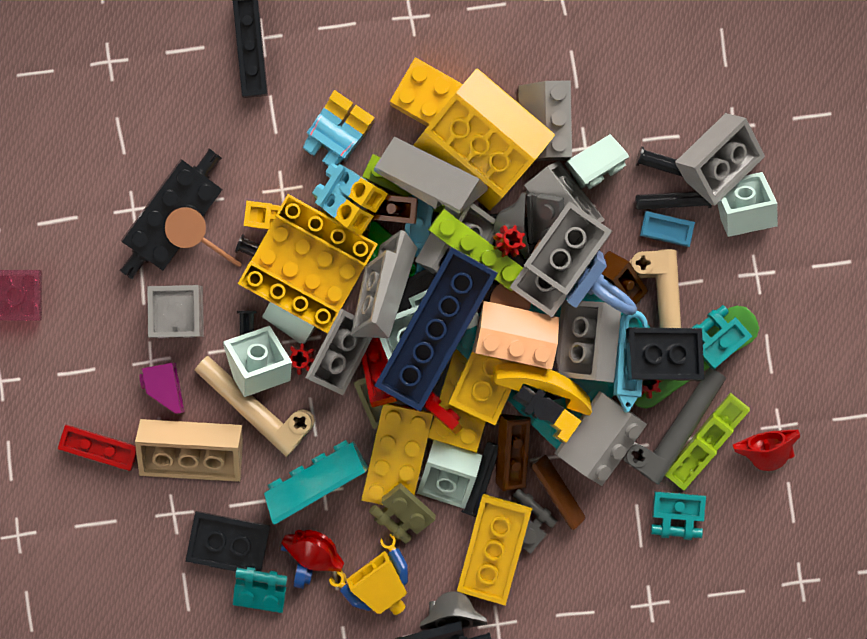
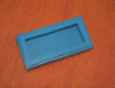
M645 211L639 236L690 247L695 222Z

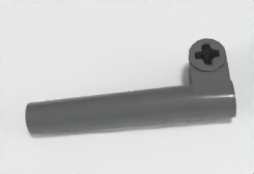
M711 368L707 370L704 375L705 379L700 381L654 452L634 442L623 457V460L640 471L643 476L660 485L725 382L726 377ZM633 450L640 455L638 459L631 455Z

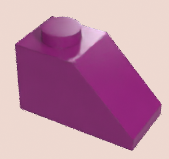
M176 363L142 368L143 374H140L139 378L142 389H146V394L175 414L185 412Z

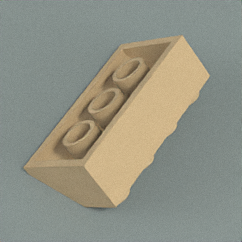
M140 419L135 440L139 476L240 482L243 449L242 425Z

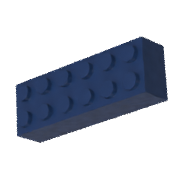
M451 247L374 386L421 412L498 272Z

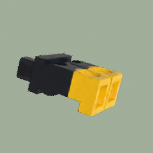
M523 385L513 396L514 400L523 405L521 411L526 415H531L534 419L544 420L557 430L553 435L561 442H567L581 423V420L552 399L544 397L546 393L542 390L536 389L532 391Z

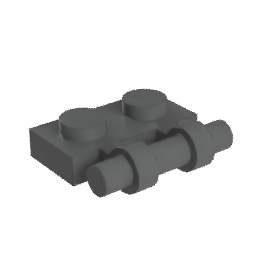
M517 489L512 496L519 501L518 504L531 507L532 513L537 516L533 522L529 520L522 545L531 554L547 535L539 528L542 523H546L552 528L558 520L551 515L549 509L546 507L543 509L533 500L534 497L529 493L525 494L522 490Z

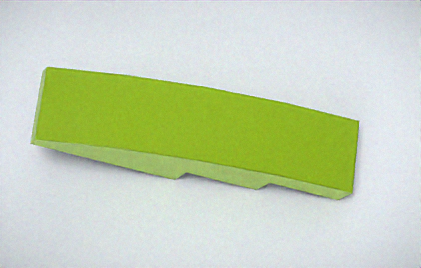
M729 393L681 451L665 476L685 490L717 454V450L731 436L734 428L749 413L750 408L732 393Z

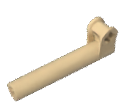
M676 250L638 252L629 262L640 278H656L660 328H681ZM639 260H641V264L646 265L643 270H641L639 265H636Z
M209 356L205 357L195 368V371L286 457L299 445L302 438L314 426V415L305 409L293 413L283 424L252 395L244 397L234 379ZM304 416L306 418L304 423L307 426L303 425L299 427L297 425V423L299 422L298 418Z

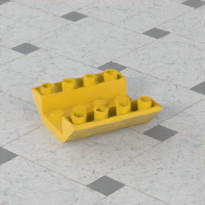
M477 68L424 130L413 146L479 178L488 189L477 200L488 210H491L536 160L555 134Z
M287 194L238 284L328 334L340 309L378 244L347 229L336 220Z

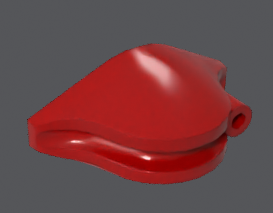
M797 429L759 433L733 444V448L736 453L746 456L756 468L763 471H774L781 468L788 459L795 456L793 445L800 438V432Z
M297 530L295 534L285 535L281 542L292 557L307 569L341 572L344 566V562L337 553L334 542L323 533L313 530Z

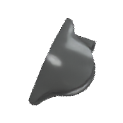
M526 192L521 193L513 205L499 212L495 219L494 233H500V228L504 225L508 230L516 225V230L520 233H525L522 237V243L526 245V247L518 249V251L525 259H528L530 253L525 225Z
M451 591L442 594L436 601L429 602V616L421 621L420 628L430 630L459 621L462 629L488 624L486 617L474 610L467 596L460 592Z

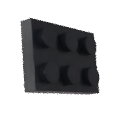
M629 327L626 329L628 380L701 381L705 379L702 328Z
M195 511L185 562L235 572L237 568L247 569V567L255 568V571L262 572L271 525Z

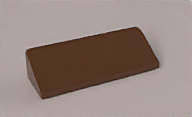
M500 415L496 484L502 491L526 488L530 417Z
M543 455L532 462L530 466L569 528L574 530L586 517L548 456Z

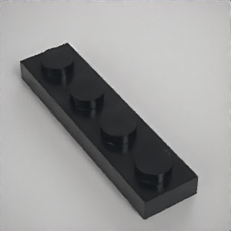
M232 0L242 97L268 96L259 0Z

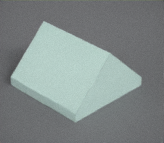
M271 302L262 316L300 344H305L316 329L315 326Z

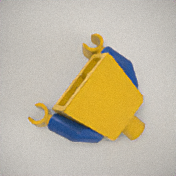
M391 534L390 536L393 539L392 545H384L382 538L380 541L381 545L389 550L388 554L386 551L382 552L349 578H346L344 572H337L341 577L340 583L335 582L332 577L329 579L332 586H339L341 588L340 592L353 607L366 611L373 610L377 614H381L389 608L394 615L400 614L406 606L401 598L407 594L404 586L408 583V565L400 549H396V539Z

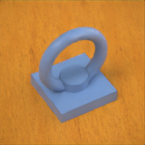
M599 251L566 297L567 302L576 308L587 293L590 295L594 293L619 312L626 315H634L637 312L636 304L619 288L605 280L604 275L601 274L607 267L603 253Z

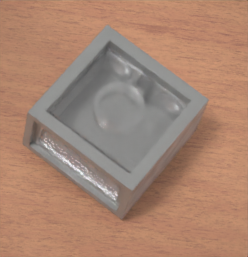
M147 286L148 338L204 337L203 286Z

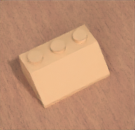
M483 301L472 352L552 369L558 345L559 317L553 316L552 318L542 313Z

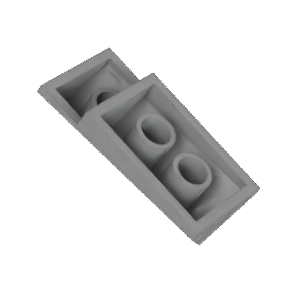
M393 137L374 168L376 173L436 209L443 204L458 214L488 189L479 178L396 137Z
M569 201L528 258L524 268L510 288L553 318L608 239L612 230Z
M400 230L381 244L378 257L366 265L351 336L370 338L390 337L417 252V246L405 231Z

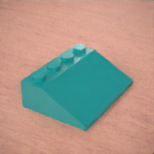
M347 440L342 441L333 447L335 452L326 456L325 453H322L311 459L313 465L306 469L301 465L289 472L291 477L282 482L281 478L267 485L269 490L264 493L271 521L274 525L366 472L369 466L354 441L349 444Z

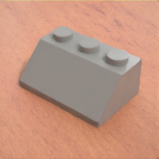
M571 80L542 81L519 85V104L555 134L535 161H567L571 159Z
M725 113L675 163L684 180L711 205L715 206L765 155L747 119Z
M560 161L547 166L524 185L527 188V195L533 192L535 195L545 194L564 197V208L570 201L600 223L605 220Z
M473 203L459 214L447 206L444 208L490 244H493L494 239L492 237L495 235V219ZM430 233L415 262L436 275L451 247Z
M564 300L561 305L556 354L559 373L567 378L614 382L621 312L605 302L581 301L575 308L567 300Z
M340 309L305 377L341 395L345 393L372 340L370 337L351 336L355 315L343 309Z
M599 391L591 402V415L582 414L579 418L581 423L569 440L560 444L555 454L584 476L603 486L647 424L631 411L625 413L621 404Z

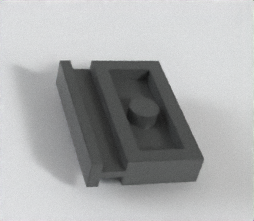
M533 192L526 196L530 244L537 243L538 240L543 239L563 211L564 197L545 194L535 195Z

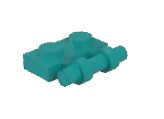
M724 305L717 310H712L707 314L708 318L699 325L695 324L692 327L702 328L703 358L712 370L752 337L736 317L729 323L724 320L723 317L729 313ZM714 325L717 326L720 331L713 337H710L706 332Z
M654 491L652 517L662 518L661 525L651 524V534L660 535L661 538L677 536L683 537L684 540H692V538L702 539L703 529L693 527L694 521L704 522L706 496ZM671 519L685 520L684 527L671 526Z
M247 567V569L237 568L235 578L239 579H236L233 605L283 613L287 589L285 586L288 576L278 575L276 571H270V573L255 571V568Z

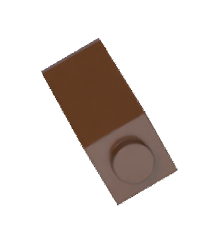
M388 194L376 213L368 209L367 211L374 216L373 220L416 224L418 198Z
M608 251L604 255L607 267L601 274L604 275L605 280L615 285L637 304L648 292L647 288L629 261Z

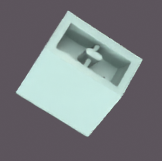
M609 134L569 159L565 165L579 187L582 189L587 186L590 190L604 180L603 175L606 173L612 176L626 166L625 161L629 158V155Z

